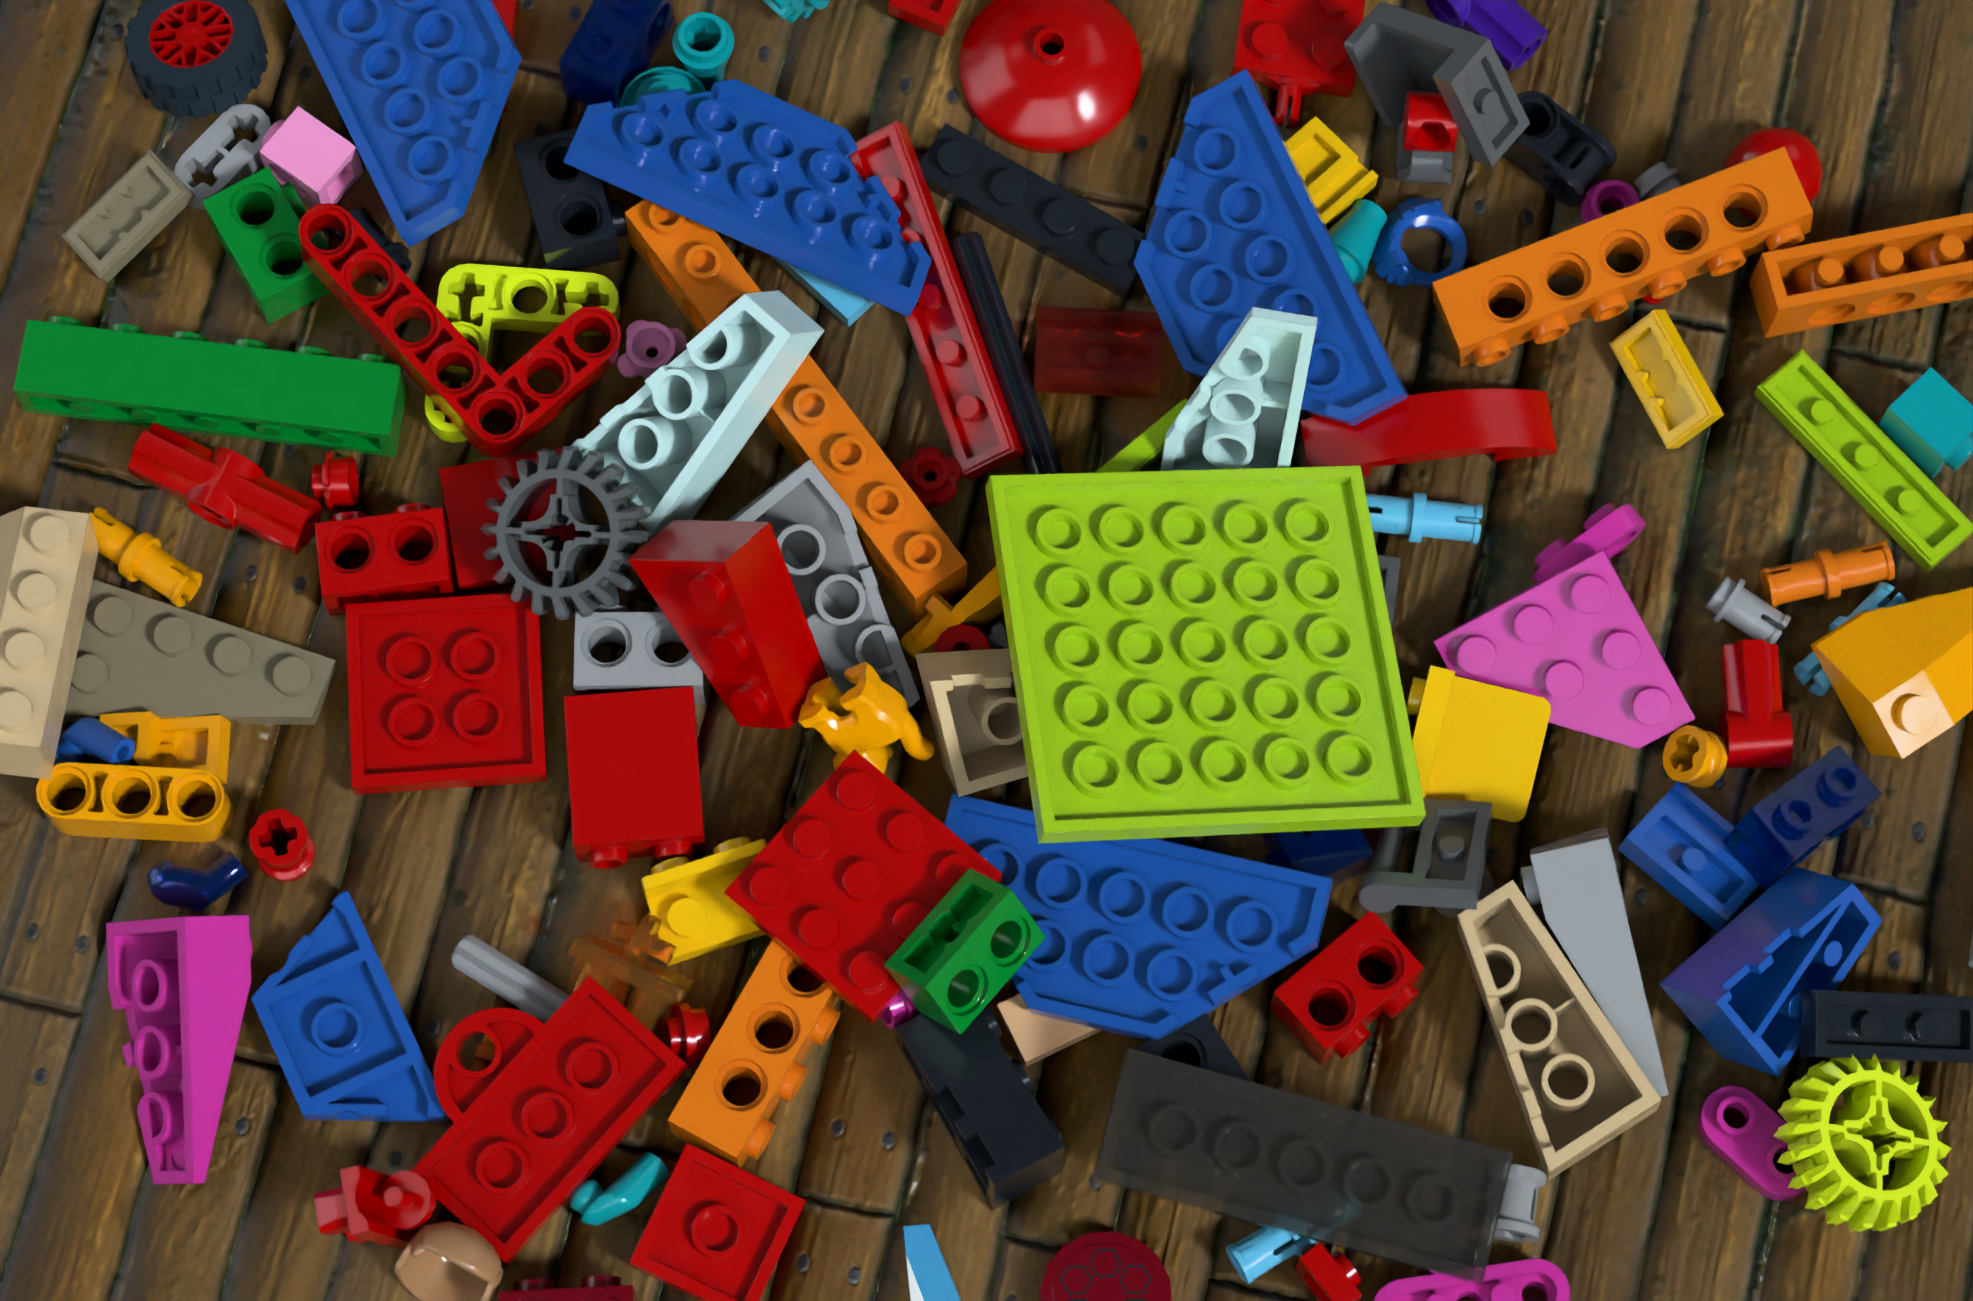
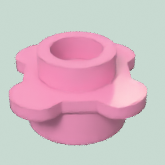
M634 321L626 330V352L617 360L618 370L626 378L631 379L636 376L648 378L658 368L668 365L680 352L685 350L687 344L685 334L678 328L669 329L658 322ZM653 348L658 351L656 357L650 358L646 355V352Z

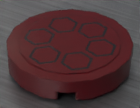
M1115 1231L1086 1233L1065 1244L1048 1263L1039 1291L1040 1301H1172L1170 1278L1158 1255L1139 1239Z

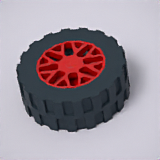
M248 0L144 1L137 8L138 13L134 18L131 17L127 25L128 35L124 36V47L140 93L145 100H151L154 108L161 112L163 110L171 112L172 116L183 118L186 115L194 116V118H204L207 114L226 112L232 105L240 104L248 98L247 95L253 89H257L262 82L260 78L262 73L267 70L268 61L265 55L268 54L267 45L257 14L253 6H249Z

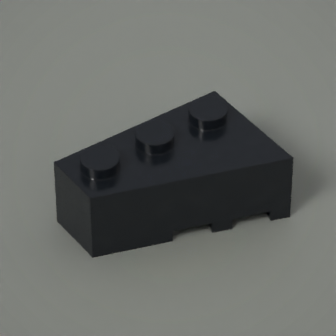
M988 1006L981 1011L961 1035L921 1013L896 1027V1042L992 1211L1060 1174L1064 1150L1067 1149L1065 1140L1054 1120L1049 1114H1044L1033 1097V1085L1017 1058L1010 1060L998 1042L997 1038L1001 1037L1002 1033Z

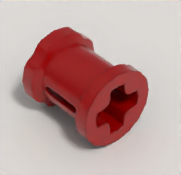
M273 809L261 814L257 818L256 824L250 829L249 845L257 858L262 871L271 879L280 882L295 881L303 877L312 868L315 860V846L300 817L292 815L285 809ZM288 836L290 840L287 845L288 853L276 855L274 851L277 849L276 839Z

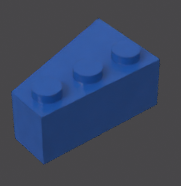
M1795 866L1670 973L1659 985L1722 1058L1779 1077L1801 1044L1802 990L1836 991L1883 920L1852 882Z

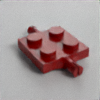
M1241 0L1230 76L1232 77L1247 69L1255 81L1278 91L1273 119L1276 125L1280 127L1283 126L1286 119L1288 106L1286 128H1294L1299 125L1302 95L1324 93L1350 98L1354 89L1356 69L1344 48V44L1348 37L1363 22L1366 0Z

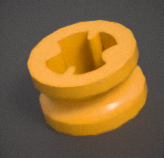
M1686 725L1672 733L1666 742L1663 752V767L1667 775L1675 781L1688 783L1690 786L1706 788L1712 786L1722 776L1728 759L1727 746L1723 738L1718 734L1703 731L1696 726Z

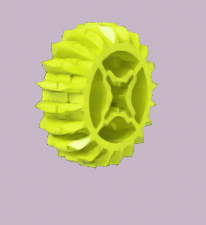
M1874 1053L1872 1059H1856L1852 1054L1851 1058H1831L1829 1062L1821 1061L1811 1066L1804 1077L1794 1081L1792 1086L1788 1088L1791 1099L1784 1101L1777 1110L1787 1123L1780 1126L1773 1136L1788 1144V1151L1781 1154L1777 1163L1793 1166L1796 1176L1792 1178L1788 1188L1800 1189L1804 1187L1808 1191L1805 1209L1817 1210L1825 1206L1826 1224L1838 1225L1846 1221L1850 1232H1862L1870 1228L1873 1231L1878 1230L1881 1232L1895 1227L1897 1222L1902 1224L1916 1218L1918 1213L1922 1212L1921 1207L1930 1204L1938 1196L1934 1185L1941 1183L1943 1178L1949 1174L1938 1160L1945 1158L1952 1148L1940 1142L1937 1138V1133L1943 1131L1948 1122L1938 1119L1933 1120L1929 1111L1937 1097L1924 1096L1921 1098L1916 1092L1920 1076L1908 1075L1900 1079L1899 1061H1885L1880 1064L1876 1053ZM1843 1095V1109L1837 1111L1836 1124H1830L1829 1118L1832 1106L1837 1097ZM1895 1160L1892 1179L1887 1188L1883 1190V1176L1888 1174L1889 1161Z

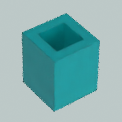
M1932 367L1887 408L1878 424V427L1930 480L1946 465L1955 472L1973 456V405Z

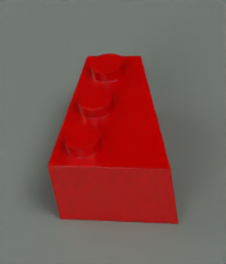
M673 520L629 557L628 561L740 727L789 729L799 720L801 706L805 702L810 686L828 678L771 523Z

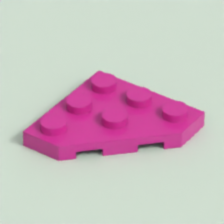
M1603 548L1433 639L1448 670L1456 671L1455 676L1543 697L1551 705L1549 723L1639 749L1695 719L1690 706Z

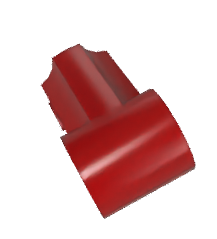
M1748 639L1723 645L1720 651L1724 711L1720 716L1719 736L1723 738L1727 746L1728 759L1725 769L1790 767L1793 755V727L1789 711L1783 710L1778 644L1768 643L1764 639Z

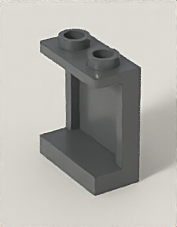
M1380 1L1345 41L1344 48L1383 123L1387 126L1397 128L1403 122L1405 99L1408 91L1441 93L1473 159L1493 167L1530 124L1496 51L1487 37Z

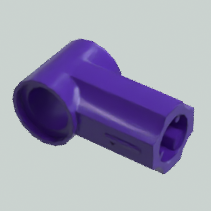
M1424 0L1426 6L1438 21L1489 38L1503 68L1508 72L1514 69L1518 70L1545 41L1548 33L1515 0Z

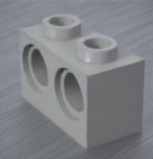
M600 604L598 605L597 612H593L588 617H582L579 612H575L573 686L576 696L693 686L696 705H706V676L690 652L685 658L674 663L664 662L656 656L657 651L667 643L679 642L684 644L659 606L655 607L654 612H629V609L622 605L605 607ZM615 642L625 648L624 654L614 662L603 663L592 657L595 649L603 643Z

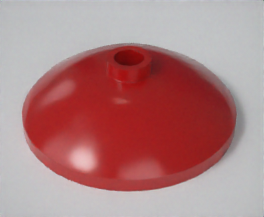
M993 0L979 12L969 26L963 39L959 58V77L962 92L977 120L1000 140L1017 148L1037 153H1065L1093 145L1112 133L1132 109L1140 88L1142 73L1140 47L1132 27L1120 11L1107 0ZM1048 43H1054L1059 45L1062 51L1055 55H1049L1043 52L1041 47Z

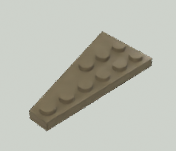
M93 579L63 722H75L80 718L86 717L99 720L100 714L152 711L161 719L222 715L227 720H235L237 724L315 725L338 670V665L334 659Z

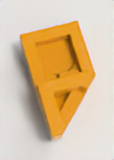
M997 565L955 607H952L938 593L933 594L924 606L928 610V614L903 636L899 642L900 646L912 657H915L917 653H931L934 651L939 635L947 628L961 624L980 629L1003 612Z
M152 711L100 714L99 721L134 741L135 752L132 758L140 766L200 769L212 773L219 779L221 784H227L231 722L224 716L208 715L161 719Z

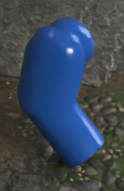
M90 717L80 718L60 735L59 739L61 742L57 747L54 765L66 762L92 763L97 758L112 765H126L134 755L135 743L130 738L97 719Z

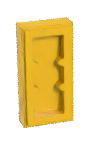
M1665 309L1651 311L1609 343L1667 449L1681 447L1724 416L1723 411Z

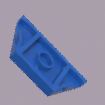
M348 890L340 893L331 903L333 907L309 937L304 935L289 952L287 962L277 973L271 974L251 997L299 1108L306 1120L447 1121L450 1118L439 1103L432 1074Z

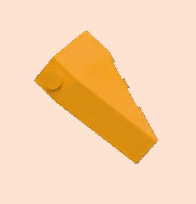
M1973 586L1944 594H1932L1916 598L1915 601L1891 607H1879L1860 612L1810 645L1869 754L1903 759L1954 726L1973 710Z

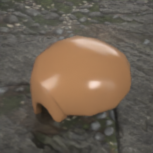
M448 1220L425 1225L412 1236L395 1264V1273L403 1286L420 1301H491L500 1286L504 1270L498 1253L483 1235L473 1227Z

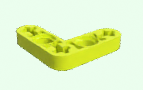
M470 263L457 265L446 272L438 288L436 305L437 309L466 340L472 341L479 348L478 353L489 365L494 329L551 333L571 314L583 308L580 304L586 303L588 294L594 293L600 295L601 304H603L598 307L609 311L615 316L617 321L621 313L618 290L613 282L604 275L589 272ZM467 284L476 285L478 295H480L473 297L471 301L470 317L472 323L461 321L462 310L457 296L458 294H463ZM531 286L540 288L548 296L547 302L541 310L526 314L518 311L513 306L514 295L519 290ZM557 290H565L567 303L563 302L565 315H557L559 309ZM589 330L582 332L578 336H598L602 334ZM448 366L439 373L437 378L439 381L444 379L440 383L448 388H451L450 382L459 384L462 388L468 385L473 376L464 367ZM425 395V414L433 434L441 440L451 443L468 440L453 423L446 422L445 414Z

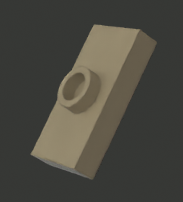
M149 149L61 236L100 279L109 282L196 196L157 153Z

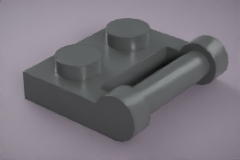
M1423 799L1426 817L1419 826L1376 828L1379 831L1371 872L1362 879L1359 893L1361 905L1375 913H1387L1392 911L1397 905L1477 910L1493 824L1492 802ZM1412 830L1421 831L1413 872H1397L1404 837L1408 836Z

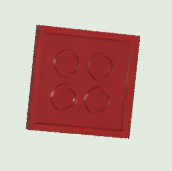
M511 593L345 604L351 782L355 795L548 782L540 615L534 614L531 611L532 596L525 602L518 603L510 598Z
M853 750L724 891V899L873 1025L903 992L902 988L884 966L889 958L969 868L998 883L1002 881V873L856 750Z

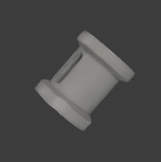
M1496 1163L1489 1166L1487 1177L1493 1181L1489 1215L1487 1219L1481 1221L1480 1233L1491 1238L1510 1242H1537L1540 1229L1534 1225L1538 1192L1539 1188L1546 1185L1547 1174L1542 1170L1518 1164Z

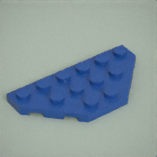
M285 0L403 241L409 247H412L463 217L522 59L493 0Z
M1245 69L1193 97L1183 121L1186 127L1175 158H1170L1154 203L1157 206V210L1146 241L1141 240L1134 260L1136 270L1184 371L1190 376L1203 379L1252 307L1318 317L1302 400V411L1355 426L1409 398L1251 73Z
M736 79L714 82L710 91L687 95L683 88L642 95L637 104L613 108L610 102L588 105L563 163L908 317L918 302L932 261L920 241L907 245L900 235L903 229L897 221L901 212L878 176L868 177L864 183L855 170L850 155L858 149V146L847 129Z
M952 793L944 823L947 828L1002 873L1000 884L1012 889L1046 937L1010 978L1030 1012L1143 1040H1159L1201 1015L1210 1013L1316 949L1319 944L1333 887L1332 878L1154 838L1038 844L1033 811L968 796L959 797L958 794Z

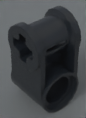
M1536 91L1519 93L1517 97L1529 122L1534 124L1541 134L1530 136L1521 133L1502 156L1537 181L1554 199L1567 206L1577 207L1585 199L1586 192L1584 189L1599 171L1608 170L1617 161V154L1613 146L1599 132L1582 124L1556 104L1549 96Z

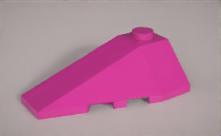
M249 915L185 916L106 923L108 990L113 1010L124 1009L132 1042L123 1045L122 1050L126 1067H137L144 1095L139 1101L137 1114L154 1184L205 1183L251 984L253 947L249 932Z

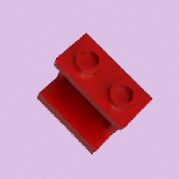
M693 686L565 696L564 709L572 834L577 861L589 862V866L594 869L607 870L624 867L628 864V859L654 857L655 862L661 863L676 857H687L690 861L693 859V853L706 852L697 741V714Z

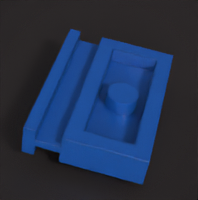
M1678 781L1628 834L1618 848L1621 853L1717 933L1778 865L1774 859Z

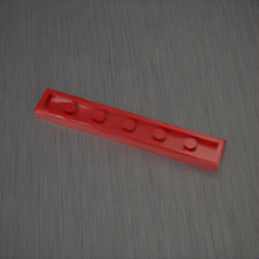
M896 120L856 141L858 149L850 155V159L864 183L868 177L878 176L901 212L897 221L903 229L900 235L907 245L920 241L932 259L918 302L909 317L904 316L952 451L960 466L961 476L972 480L1023 455L1024 451L907 127Z

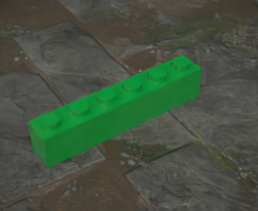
M52 316L48 318L47 322L27 319L13 390L24 411L28 413L151 427L155 422L163 427H167L169 430L396 457L408 386L402 365L394 364L391 359L376 354H361L357 359L333 357L330 352L311 346H301L296 348L295 352L271 349L267 344L253 339H237L233 344L209 342L206 337L188 331H176L171 334V337L147 334L143 329L129 324H112L109 329L86 327L82 322L70 317Z

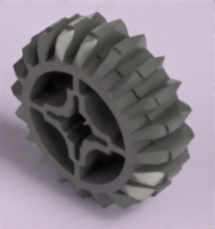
M565 446L560 456L553 449L539 450L537 464L530 459H520L516 462V470L520 480L512 476H502L497 480L500 489L507 495L506 499L490 498L485 503L490 511L499 514L497 523H485L480 528L485 535L497 536V546L489 547L483 555L487 560H503L504 563L497 570L493 579L499 584L516 580L510 595L514 602H525L532 596L531 611L534 614L545 615L553 607L556 618L560 620L571 619L575 609L582 617L591 616L593 612H597L598 601L605 607H614L619 604V595L615 586L624 590H633L638 585L635 577L628 570L629 566L632 567L628 558L636 552L637 543H647L654 537L651 531L638 530L637 520L646 519L651 515L652 510L647 505L632 506L631 501L639 495L642 487L638 482H628L619 486L624 476L625 467L620 463H611L604 468V455L599 451H589L582 459L579 447ZM557 483L556 494L550 495L549 507L544 516L537 521H527L531 508L538 497L549 487ZM583 485L590 489L601 501L607 513L609 525L599 523L592 517L589 512L588 496L582 495ZM574 525L576 531L591 532V537H575V540H561L560 535H547L544 530L560 529L561 526ZM527 541L536 543L543 549L546 554L547 570L553 571V579L547 577L537 567L530 555ZM598 545H609L605 558L598 569L590 577L578 583L579 571L585 570L587 555Z

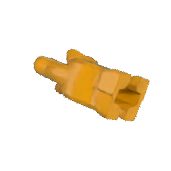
M862 662L846 669L844 676L857 686L846 691L845 694L839 690L831 677L810 686L805 702L801 706L798 722L804 728H814L819 731L823 740L837 752L833 758L835 770L853 750H856L885 775L888 760L893 756V749L889 744L896 742L898 739H900L905 751L918 760L926 761L933 756L934 747L929 740L922 736L919 725L908 711L907 701L898 691L883 682L874 668L867 662Z

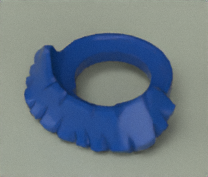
M1421 196L1419 199L1412 197L1405 200L1404 203H1400L1396 207V211L1393 210L1389 213L1387 222L1381 229L1374 248L1376 253L1373 254V263L1379 278L1386 279V282L1389 284L1409 286L1411 283L1421 287H1432V282L1461 271L1467 258V241L1459 224L1444 213L1441 198L1433 200V197L1425 199V196ZM1409 228L1413 230L1424 228L1432 229L1442 234L1451 248V261L1448 267L1434 274L1424 273L1416 269L1409 262L1405 252L1400 247V240L1404 231Z

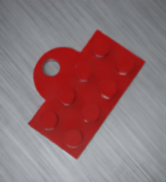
M590 975L546 1023L526 1012L512 1008H489L478 1011L464 1018L451 1029L438 1050L434 1066V1086L440 1105L454 1124L411 1171L425 1176L433 1185L436 1199L464 1225L473 1227L493 1245L499 1257L505 1263L510 1264L570 1198L578 1186L589 1177L689 1065ZM476 1034H485L493 1041L495 1047L494 1059L487 1068L481 1071H470L462 1063L461 1048L469 1037Z

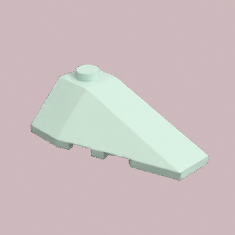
M1252 307L1166 432L1160 471L1290 467L1318 317Z

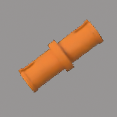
M1880 540L1874 544L1832 553L1829 548L1821 549L1814 552V558L1772 568H1761L1760 570L1765 600L1773 607L1818 595H1823L1827 600L1838 598L1841 595V590L1882 580L1889 581L1895 578L1894 560L1886 540Z

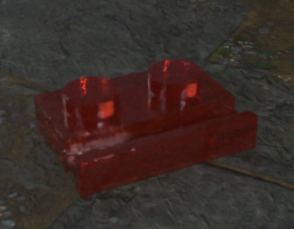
M1038 306L1034 392L1159 398L1162 322L1157 312Z

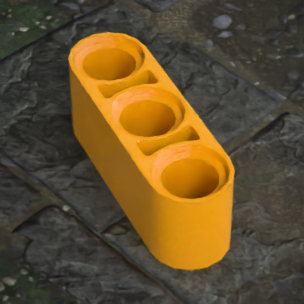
M66 762L54 765L51 780L39 778L36 787L37 801L53 826L62 833L72 836L204 843L215 841L224 836L231 827L234 818L233 805L219 779L212 773L200 769ZM72 788L86 790L84 800L78 807L67 811L57 809L58 799L65 791ZM139 791L151 794L149 804L144 810L135 814L121 812L122 803L128 795ZM199 795H210L216 798L214 807L208 814L196 818L185 815L186 807L193 798Z

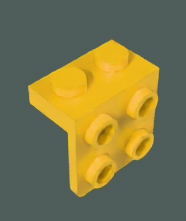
M1430 665L1426 680L1413 677L1406 705L1407 715L1416 717L1412 742L1423 799L1492 802L1493 818L1512 823L1522 820L1527 812L1551 714L1550 703L1540 696L1455 676L1456 671Z

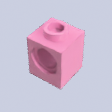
M299 106L286 121L283 119L278 120L270 127L263 138L261 150L259 151L264 168L269 167L278 184L281 186L290 182L301 201L311 208L317 204L325 203L336 205L364 172L357 147Z

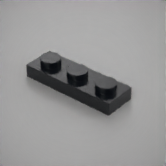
M1802 990L1801 1056L1852 1058L1853 1054L1856 1059H1872L1874 1053H1876L1878 1060L1973 1063V997Z

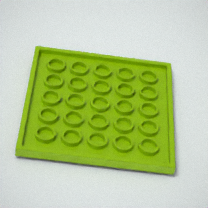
M1361 466L990 475L985 491L1038 844L1419 826L1426 817V811Z

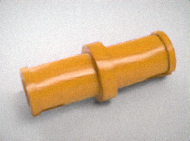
M97 507L94 509V514L88 513L90 514L98 542V552L118 565L120 575L131 582L142 581L169 599L177 607H183L186 601L190 602L202 582V574L199 571L191 569L161 549L160 540L149 532L137 533L108 514L104 508Z

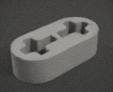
M239 104L230 107L181 155L175 165L174 173L196 196L188 205L196 209L205 210L202 203L203 200L251 176L263 164L259 151L261 150L263 138L272 125L269 117L261 108L252 104ZM240 127L248 132L255 127L258 139L253 143L246 139L237 143L234 131ZM213 170L216 179L215 184L210 187L202 182L195 187L192 178L193 173L199 171L207 175Z

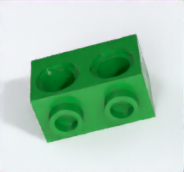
M269 167L202 201L211 227L268 325L331 292L310 270L302 258L298 227L300 223L299 218L306 213L304 205L290 182L279 186ZM269 211L273 213L270 220L264 224L249 225L246 223L247 219L256 212ZM317 232L312 237L311 243L318 249L330 250L321 233ZM296 260L303 263L300 269L293 274L278 275L274 273L276 268L285 261Z
M969 868L884 966L920 1013L961 1035L1046 937L1012 889Z

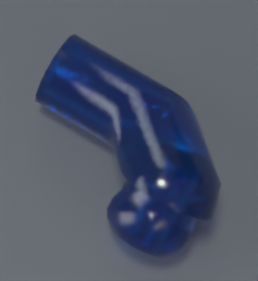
M229 850L203 871L176 865L172 860H160L150 867L147 873V883L151 888L152 895L164 905L199 911L208 908L247 878L249 874Z

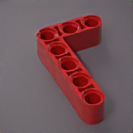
M330 203L317 204L308 209L300 220L298 227L302 258L306 265L396 363L402 365V369L469 442L486 456L500 458L507 457L516 452L609 372L617 362L621 341L620 324L615 316L606 309L590 306L583 307L571 314L502 375H499L349 212L338 205ZM322 229L337 230L345 237L344 242L339 247L327 251L318 249L311 243V239ZM367 274L378 275L387 283V287L382 293L370 297L359 294L355 291L353 285L358 278ZM406 320L422 321L428 326L430 333L419 342L410 343L403 341L395 333L397 327ZM594 330L603 334L607 338L609 345L603 351L591 354L581 350L574 340L582 332ZM453 365L466 368L473 376L468 385L458 389L444 386L437 377L444 368ZM546 370L559 376L562 385L553 393L541 394L534 391L529 386L527 380L532 374ZM502 411L513 418L515 426L506 434L494 435L485 431L480 421L490 412Z

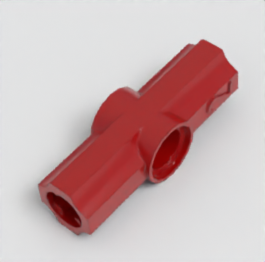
M155 422L150 428L143 430L133 447L132 457L128 465L131 475L184 500L190 510L213 525L226 530H235L238 526L295 555H298L304 547L308 546L315 534L314 523L319 522L323 511L321 503L266 477L265 472L256 463L233 450L216 447L213 451Z

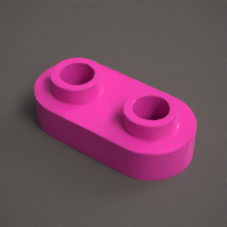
M1612 502L1604 505L1585 521L1583 527L1586 531L1569 544L1563 537L1557 539L1535 558L1534 563L1539 569L1534 573L1532 580L1537 584L1602 548L1610 559L1630 544L1643 531L1646 522L1629 503L1619 508H1616Z
M1727 1086L1714 1091L1702 1104L1697 1116V1128L1703 1142L1758 1193L1768 1199L1776 1201L1791 1200L1805 1191L1804 1187L1800 1189L1788 1188L1792 1178L1796 1176L1795 1171L1789 1174L1781 1173L1775 1168L1773 1163L1775 1154L1788 1151V1144L1773 1136L1778 1128L1786 1124V1122L1754 1093L1745 1088ZM1728 1108L1739 1110L1745 1119L1744 1127L1732 1128L1728 1126L1723 1118L1724 1110Z

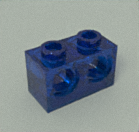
M594 0L559 61L564 94L587 105L610 102L613 108H619L626 86L638 74L646 71L674 21L672 0Z
M1838 745L1752 807L1722 842L1765 891L1792 868L1802 864L1852 827L1882 793L1843 748Z

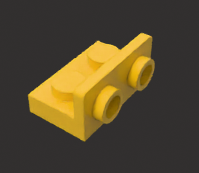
M749 837L734 838L717 845L713 849L714 855L689 862L687 857L668 859L652 867V874L641 879L644 896L667 966L766 935L724 899V891L767 845L765 839L751 842Z

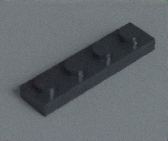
M947 123L920 161V166L930 191L1117 296L1126 299L1140 276L1134 265V260L1141 240L1146 241L1147 235Z

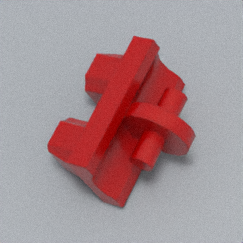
M359 1165L340 1170L342 1187L314 1195L318 1227L321 1234L333 1236L345 1233L350 1242L360 1244L371 1241L399 1250L404 1249L415 1234L413 1230L423 1226L431 1218L436 1206L435 1190L432 1183L425 1176L412 1171H399L393 1175H388Z

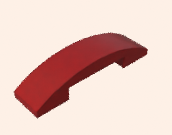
M1484 388L1408 395L1409 398L1355 426L1318 415L1301 420L1299 424L1306 467L1361 466L1363 477L1371 476L1373 467L1489 453L1493 454L1494 461L1551 455L1556 454L1557 451L1547 392L1529 389Z

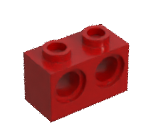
M412 503L395 508L392 514L368 517L363 512L349 511L332 516L329 522L314 523L321 594L330 616L346 614L345 604L456 597L449 531L442 507L431 509L427 504ZM424 542L432 546L429 555L422 560L408 561L401 557L404 549L410 544ZM361 550L369 554L366 562L356 569H343L338 566L341 557L349 551Z
M1369 911L1276 989L1269 1008L1320 1065L1335 1053L1344 1060L1369 1039L1371 1033L1366 1026L1383 1012L1391 1019L1394 1018L1418 997L1420 992L1416 989L1415 985L1419 981L1424 966L1376 913ZM1367 959L1380 960L1390 969L1392 979L1384 984L1369 983L1360 975L1358 964ZM1319 1000H1329L1339 1006L1344 1020L1333 1026L1321 1025L1312 1018L1309 1006Z

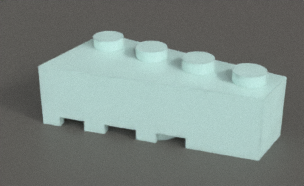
M779 290L746 293L687 343V349L672 362L661 366L644 381L646 384L625 403L616 405L599 420L601 424L586 437L577 439L570 446L579 447L582 459L589 451L603 453L604 468L611 463H620L625 467L624 476L619 486L628 482H638L642 487L639 495L631 501L632 506L647 505L652 510L649 517L637 520L648 531L653 532V534L659 533L673 520H692L825 330Z

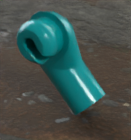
M645 1152L606 1191L601 1188L596 1180H585L570 1196V1207L582 1215V1222L600 1226L636 1208L668 1176L667 1167L655 1154Z

